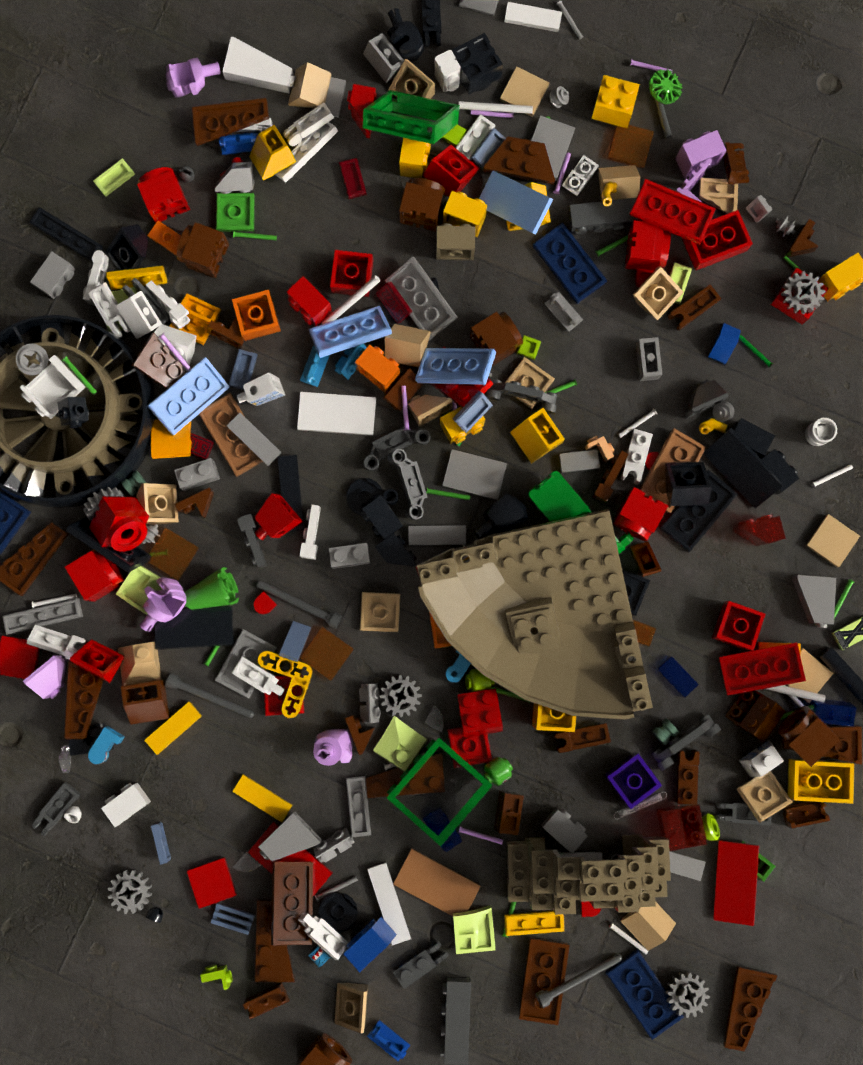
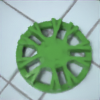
M668 69L658 70L649 80V89L652 96L663 104L674 103L682 93V84L679 83L678 76L676 74L673 75L672 71ZM659 94L664 95L663 99H662L661 97H659L658 95H659Z

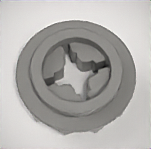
M26 344L16 354L18 368L27 375L34 376L40 374L49 362L47 352L37 344ZM34 354H36V360H38L40 364L32 363V365L29 366V360L27 359V357H25V355L32 357Z

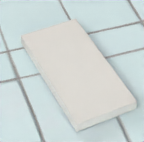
M300 392L297 430L373 436L376 397Z

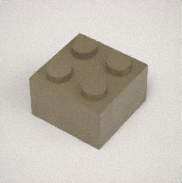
M448 223L437 226L436 260H474L475 227L470 224L452 226V224Z

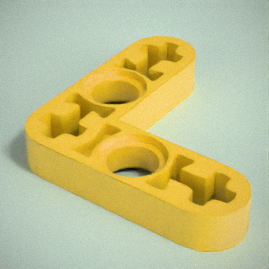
M271 651L260 653L258 664L261 667L292 678L282 705V713L287 718L296 717L300 712L312 677L313 670L311 666L300 661L295 662L281 657L279 654ZM267 654H269V658L275 661L276 657H279L280 659L276 663V669L273 668V666L275 665L273 663H267V665H264V660H262V657H266ZM284 660L289 661L291 664V668L286 672L280 669V663ZM294 663L298 664L296 667L298 669L307 667L306 671L309 674L302 678L301 673L295 671V675H292ZM295 685H299L303 689L300 696H295L292 693V688ZM289 696L300 700L299 704L297 702L294 703L293 708L296 709V712H292L291 715L288 714L286 706H290L292 700H288Z

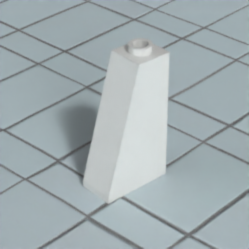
M231 37L222 71L225 80L290 94L291 87L294 88V81L296 79L291 67L239 39Z

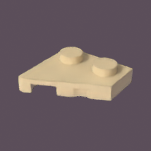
M701 178L699 180V199L726 214L737 210L738 184H728L727 179Z

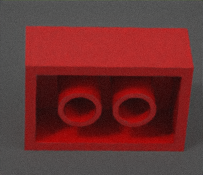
M739 210L712 219L700 245L682 237L695 271L744 253L753 245Z

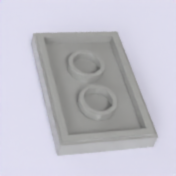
M540 115L531 141L545 143L554 178L557 181L575 127Z
M452 449L442 487L498 500L507 463Z
M242 629L215 681L249 699L255 687L232 674L233 669L241 656L261 667L258 664L260 653L264 651L275 652L277 647ZM269 654L266 657H262L264 665H267L271 660Z

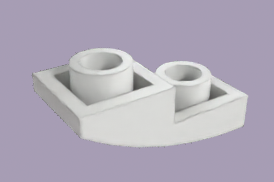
M583 155L574 170L570 172L562 184V187L578 196L599 165Z

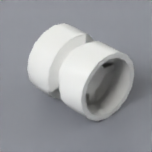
M820 418L811 423L805 430L806 440L813 446H822L832 441L837 435V426L829 418Z

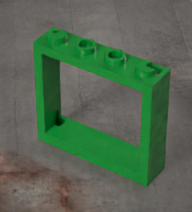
M390 90L363 110L362 128L435 144L458 124L460 105ZM393 95H396L397 99L392 100ZM394 111V112H398V113H403V114H407V115H412V116H416V117H420V118H425V119H429V120H434L435 122L427 121V120H423V119H418V118H414V117H409V116H405V115H400V114H396V113H391V112Z
M438 738L436 741L433 739L426 746L428 751L423 756L421 754L418 755L413 761L415 765L410 771L408 769L405 770L400 776L401 782L397 786L395 784L391 786L387 791V799L441 847L489 791L492 784ZM440 747L482 785L438 836L398 801L396 797Z

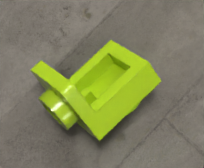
M216 964L207 966L200 975L202 983L222 979L224 990L228 989L231 985L230 983L233 982L231 970L227 969V965L217 967Z

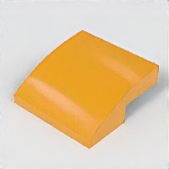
M186 294L181 304L189 311L187 316L190 322L181 329H178L173 323L169 327L196 335V342L204 346L210 335L207 333L208 325L211 320L217 321L221 309L190 294Z
M159 419L154 420L151 430L152 459L189 457L192 444L190 438L191 421L172 436Z

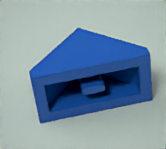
M723 323L708 357L725 365L738 343L741 330Z

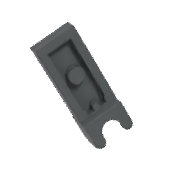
M248 514L237 518L240 530L246 533V536H244L247 547H251L253 554H250L253 565L257 564L259 568L267 566L260 543L255 535L254 529L258 527L254 516Z

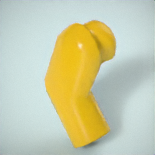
M608 182L604 186L601 194L604 206L612 204L611 193L617 192V184L615 182Z
M710 418L700 424L699 431L704 435L713 430L724 433L728 425Z

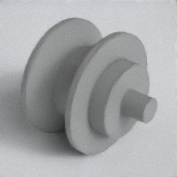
M562 86L557 87L556 90L550 92V102L556 108L568 104L569 92Z
M788 216L781 220L777 218L775 221L778 223L776 232L783 231V237L786 234L789 235L796 232L793 230L795 221L790 223Z
M729 402L718 403L713 408V416L720 422L730 420L734 416V407Z
M146 525L147 535L142 543H155V536L160 537L158 534L159 530H157L158 525Z

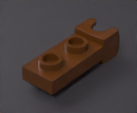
M710 284L668 315V319L680 318L681 323L677 327V330L680 331L717 304L722 298Z
M621 451L619 455L615 453L610 462L613 466L610 471L606 470L601 479L604 483H600L592 496L593 498L604 504L609 500L613 492L611 486L629 455L624 451Z
M607 723L575 729V732L562 731L554 733L555 738H563L565 740V744L557 748L558 753L611 743Z
M682 749L677 752V804L697 805L700 753L696 749L692 750L689 758H685V752Z

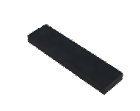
M40 207L29 221L34 227L93 262L92 256L94 252L103 249L101 244Z
M297 455L278 457L281 496L302 520L300 524L289 532L304 531Z

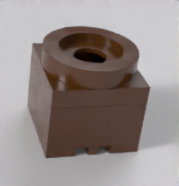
M412 178L409 182H406L399 210L400 223L409 226L415 223L418 228L424 225V229L436 232L443 207L445 188L437 182L424 178Z
M195 222L194 226L188 225L181 235L177 248V260L185 263L188 269L216 279L220 269V265L217 264L218 262H223L222 255L226 254L229 243L223 232Z
M504 311L500 314L495 312L471 327L470 338L476 347L479 346V349H494L496 351L492 367L515 353L516 348L523 344L516 325Z
M802 706L792 712L783 721L778 730V733L785 739L788 745L810 767L840 741L839 737L808 706Z
M323 1033L321 1036L318 1035L298 1058L296 1065H350L352 1058L338 1041L330 1035Z

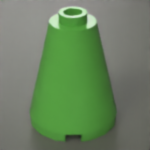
M226 567L219 568L185 591V607L194 610L238 603L239 597H235V593H238V588L232 574L225 572Z

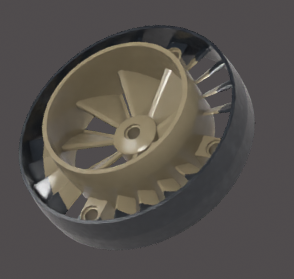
M44 315L29 318L0 331V452L2 450L5 451L0 455V480L15 461L18 462L3 484L0 482V489L34 505L52 508L76 507L89 502L87 498L93 497L94 492L100 493V489H103V491H106L108 487L111 490L114 488L118 489L122 486L121 482L124 479H129L131 474L139 468L151 446V430L157 417L149 409L148 405L156 398L151 379L132 366L137 355L119 337L92 322L63 315ZM64 324L72 325L69 345H66L64 340ZM41 328L42 342L34 344L44 348L49 359L56 355L62 361L68 356L69 361L97 391L93 395L86 387L76 396L85 397L89 411L105 409V411L89 412V421L82 423V426L79 427V429L92 438L89 444L74 428H70L69 425H61L60 418L57 415L52 419L46 415L44 417L37 415L4 419L3 408L36 411L34 409L36 405L32 401L29 403L21 395L23 391L19 388L21 385L26 386L18 378L20 374L29 382L38 376L23 373L16 364V354L24 346L20 335ZM85 328H92L95 331L85 352L78 349ZM57 335L56 340L50 342L51 336ZM106 336H108L115 342L97 362L92 356ZM7 344H9L14 351L10 355H8L3 349V347ZM125 351L129 360L109 373L105 367ZM34 354L32 357L25 355V357H27V359L29 360V366L32 365V363L40 364L38 360H36V354ZM136 371L142 392L121 394L115 380ZM139 400V406L132 408L133 401ZM143 414L141 423L124 421L125 416ZM44 425L48 427L24 457L13 449V447ZM58 432H61L63 436L64 459L53 462ZM121 432L137 437L135 444L119 438ZM113 449L126 457L123 463L110 453ZM100 462L111 474L108 478L104 476L97 466ZM30 469H33L24 494L19 493ZM85 472L92 488L79 493L77 474ZM46 474L54 475L55 498L42 497ZM70 483V490L64 492V485Z

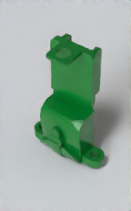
M552 471L528 493V497L549 522L593 513L558 471ZM630 532L625 533L619 539L615 536L619 554L634 540Z

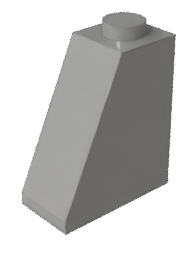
M806 575L792 576V581L808 622L815 624L817 628H827V625L834 624L836 578Z
M294 812L259 846L261 849L259 852L266 860L275 861L316 846L322 839Z

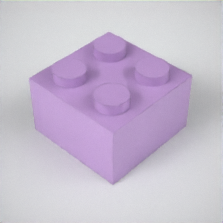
M717 130L713 132L707 131L695 140L690 138L684 141L676 161L684 178L690 177L693 171H696L701 162L705 164L709 159L712 161L706 169L718 165L726 152V148Z

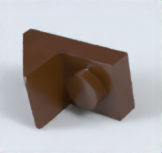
M809 219L804 224L785 256L793 257L812 253L819 247L809 240L815 231L812 228L816 222Z
M236 317L229 329L223 323L211 320L207 333L237 349H242L244 340L241 336Z
M209 487L176 503L175 506L178 512H184V514L194 511L195 506H197L202 517L206 518L214 492Z
M648 541L630 546V552L637 565L638 576L644 577L661 572V567Z
M351 715L345 719L357 751L361 755L364 753L375 727L360 733L359 729H362L358 717L355 718L354 715Z

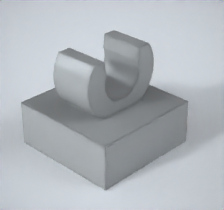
M760 195L746 207V210L757 223L772 211V207Z

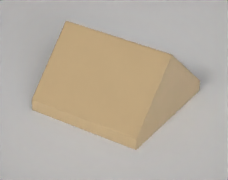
M405 59L388 90L431 99L435 94V83L408 59Z
M308 62L297 68L294 75L296 76L294 88L292 87L288 105L316 108L325 103L332 74Z
M635 165L598 168L600 194H602L606 183L615 182L617 184V192L611 193L612 200L637 198L640 191V175Z
M659 266L636 290L633 296L636 303L642 309L658 320L683 294V291Z
M394 324L391 328L392 334L385 336V357L387 359H394L398 364L419 368L431 332Z
M657 902L656 907H639V912H629L620 920L647 951L665 942L676 925Z
M337 983L335 1024L364 1033L368 984Z

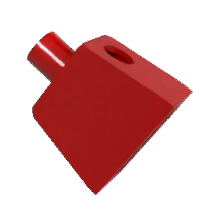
M272 493L255 516V520L260 524V527L255 531V535L260 540H264L268 535L271 538H280L300 524L302 520L280 494Z

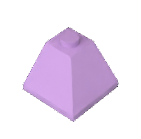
M65 656L51 657L23 682L43 699L55 698L61 692L59 689L64 686L67 659Z

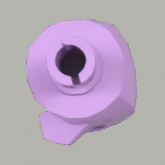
M192 58L183 63L168 64L166 66L168 90L172 91L175 98L189 93L193 95L198 94L205 86V77L221 74L219 64L216 62L202 66L198 58Z
M161 577L156 582L162 590L156 591L149 586L144 589L148 599L143 607L148 614L140 623V627L143 630L150 632L157 621L166 623L181 612L186 604V595L177 580Z
M331 729L317 734L313 753L315 759L320 764L327 766L335 765L339 760L341 763H349L352 758L353 738L349 730Z

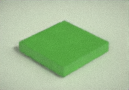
M216 193V230L221 232H254V193Z

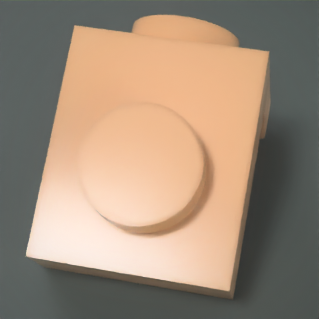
M595 436L588 440L589 444L585 446L586 451L597 446L604 462L614 457V448L611 443H607L604 436L601 438Z

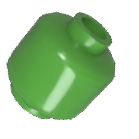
M495 757L484 766L485 774L483 777L495 786H500L511 778L513 768L506 758Z

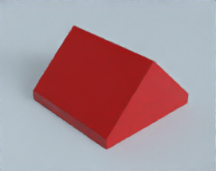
M91 639L70 657V661L77 667L110 683L125 656Z

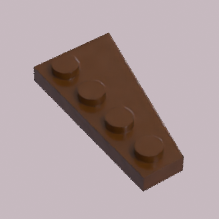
M266 98L192 107L195 143L197 146L269 119Z

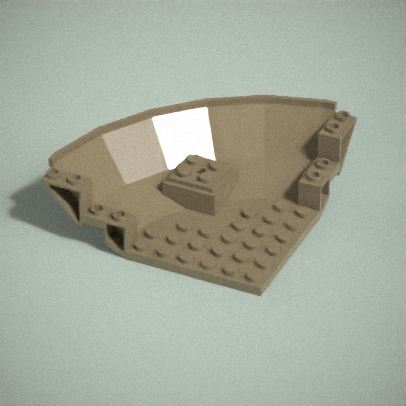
M609 509L493 534L475 540L474 545L449 549L417 565L421 585L418 586L420 597L444 637L487 678L524 700L572 716L625 720L635 718L633 713L635 711L653 708ZM468 556L470 559L469 561H464L462 557ZM531 628H537L538 632L535 634L531 633ZM634 656L635 660L629 661L628 658Z

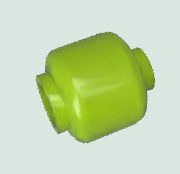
M476 668L471 669L465 676L466 688L471 692L489 690L495 685L493 680L484 676Z

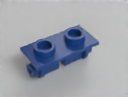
M251 132L220 137L219 143L222 155L252 151L257 133Z
M380 1020L367 1035L368 1038L397 1061L404 1058L407 1049L410 1047L408 1042Z

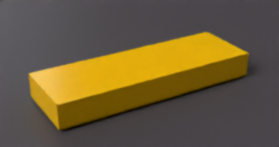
M163 266L107 272L106 276L111 290L122 289L125 285L130 288L134 287L131 282L134 278L138 279L143 286H146L150 281H153L156 285L167 284V276Z
M189 701L144 741L158 755L200 719L202 715Z
M244 774L232 791L280 822H283L293 806Z
M554 911L504 915L506 936L564 931V915H555Z

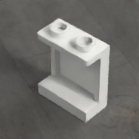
M56 355L49 359L51 364L28 385H21L19 387L23 391L21 395L29 403L32 401L36 405L34 409L42 417L46 415L50 419L58 413L57 402L67 397H76L86 388Z

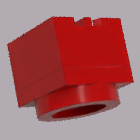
M157 168L139 178L138 188L147 210L155 223L167 220L168 215L175 217V212L182 214L191 210L172 168Z
M634 220L628 232V247L626 250L628 255H626L625 269L636 270L639 268L655 271L659 266L665 268L669 255L671 232L645 221Z
M633 487L614 517L613 524L625 533L630 532L634 538L647 542L650 535L655 532L669 505L659 500L654 501L652 496H645V492Z
M102 497L98 505L100 509L96 510V517L92 519L89 526L102 547H112L120 552L129 551L139 546L146 538V523L150 516L136 497Z
M90 551L65 566L85 601L95 602L120 587L119 583L124 581L119 567L95 551Z

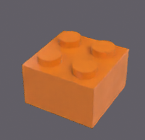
M269 290L232 299L241 336L244 341L281 331Z
M369 344L355 361L356 369L383 392L387 393L400 378L399 364L392 358L387 359L379 347H372Z

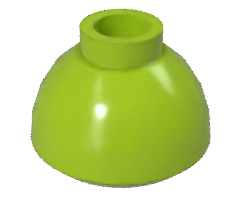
M710 813L702 816L698 824L694 826L697 837H703L709 841L718 840L720 837L718 823Z

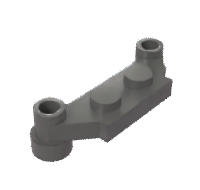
M491 379L493 385L486 391L485 396L491 401H500L501 394L540 402L542 403L541 409L544 408L547 414H555L557 394L552 392L545 393L537 386L530 385L525 387L516 381L502 383L500 380Z
M403 426L372 442L373 448L370 455L364 459L365 468L369 471H375L378 469L380 461L388 457L395 449H404L414 443L419 445L428 444L430 441L429 431L426 429L418 431L404 430ZM425 436L426 440L421 441L419 438ZM370 462H375L373 467L369 466Z
M395 449L388 455L387 459L397 467L408 501L404 515L409 519L417 520L423 516L422 504L424 499L428 498L417 461L413 462L408 459L403 449Z
M709 714L699 720L701 724L698 727L693 725L685 730V736L682 738L677 736L669 742L670 746L665 750L659 748L652 753L661 771L674 763L670 756L677 753L703 733H706L708 738L721 730L720 726L714 723Z

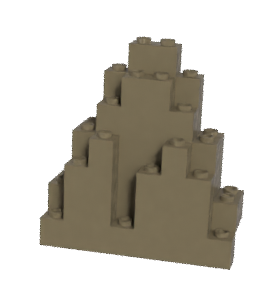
M623 834V855H618V859L585 860L584 857H561L557 850H545L544 837L525 838V841H506L508 902H529L532 911L553 910L555 915L576 914V900H580L581 902L589 901L594 909L615 908L618 913L639 912V907H656L655 897H667V881H671L669 839L665 836L644 837L642 834Z

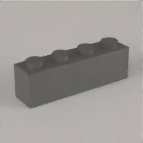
M636 198L612 200L610 206H604L602 201L570 205L568 209L570 232L584 234L592 230L594 232H603L610 228L621 230L624 227L632 226L634 220L643 221L629 215Z
M447 977V983H443L442 995L446 996V1003H442V1016H445V1024H441V1036H445V1042L440 1046V1057H444V1064L468 1065L471 979L466 977Z

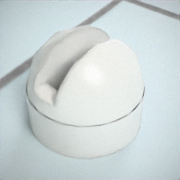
M72 806L66 811L64 818L70 823H78L82 812L79 807Z

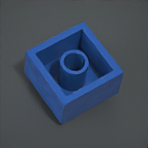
M382 917L377 921L372 919L346 945L348 949L344 955L361 972L392 942L397 934Z

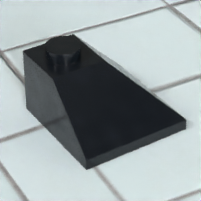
M138 224L122 227L105 252L119 271L138 269L146 257L149 239Z

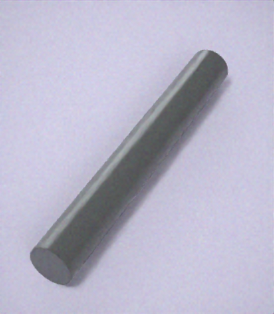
M654 98L664 137L668 139L672 137L664 105Z

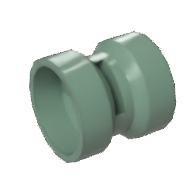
M136 470L129 479H124L121 483L129 494L134 497L138 493L141 484L147 482Z
M667 718L661 722L662 727H655L652 730L654 736L664 746L669 742L670 736L675 737L679 733Z

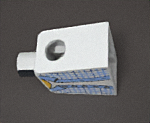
M267 373L244 384L245 392L238 394L237 398L241 405L250 402L253 405L259 406L285 396L280 379L271 373Z
M770 740L739 760L750 777H761L784 761Z

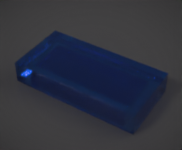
M672 656L657 669L684 698L699 685Z

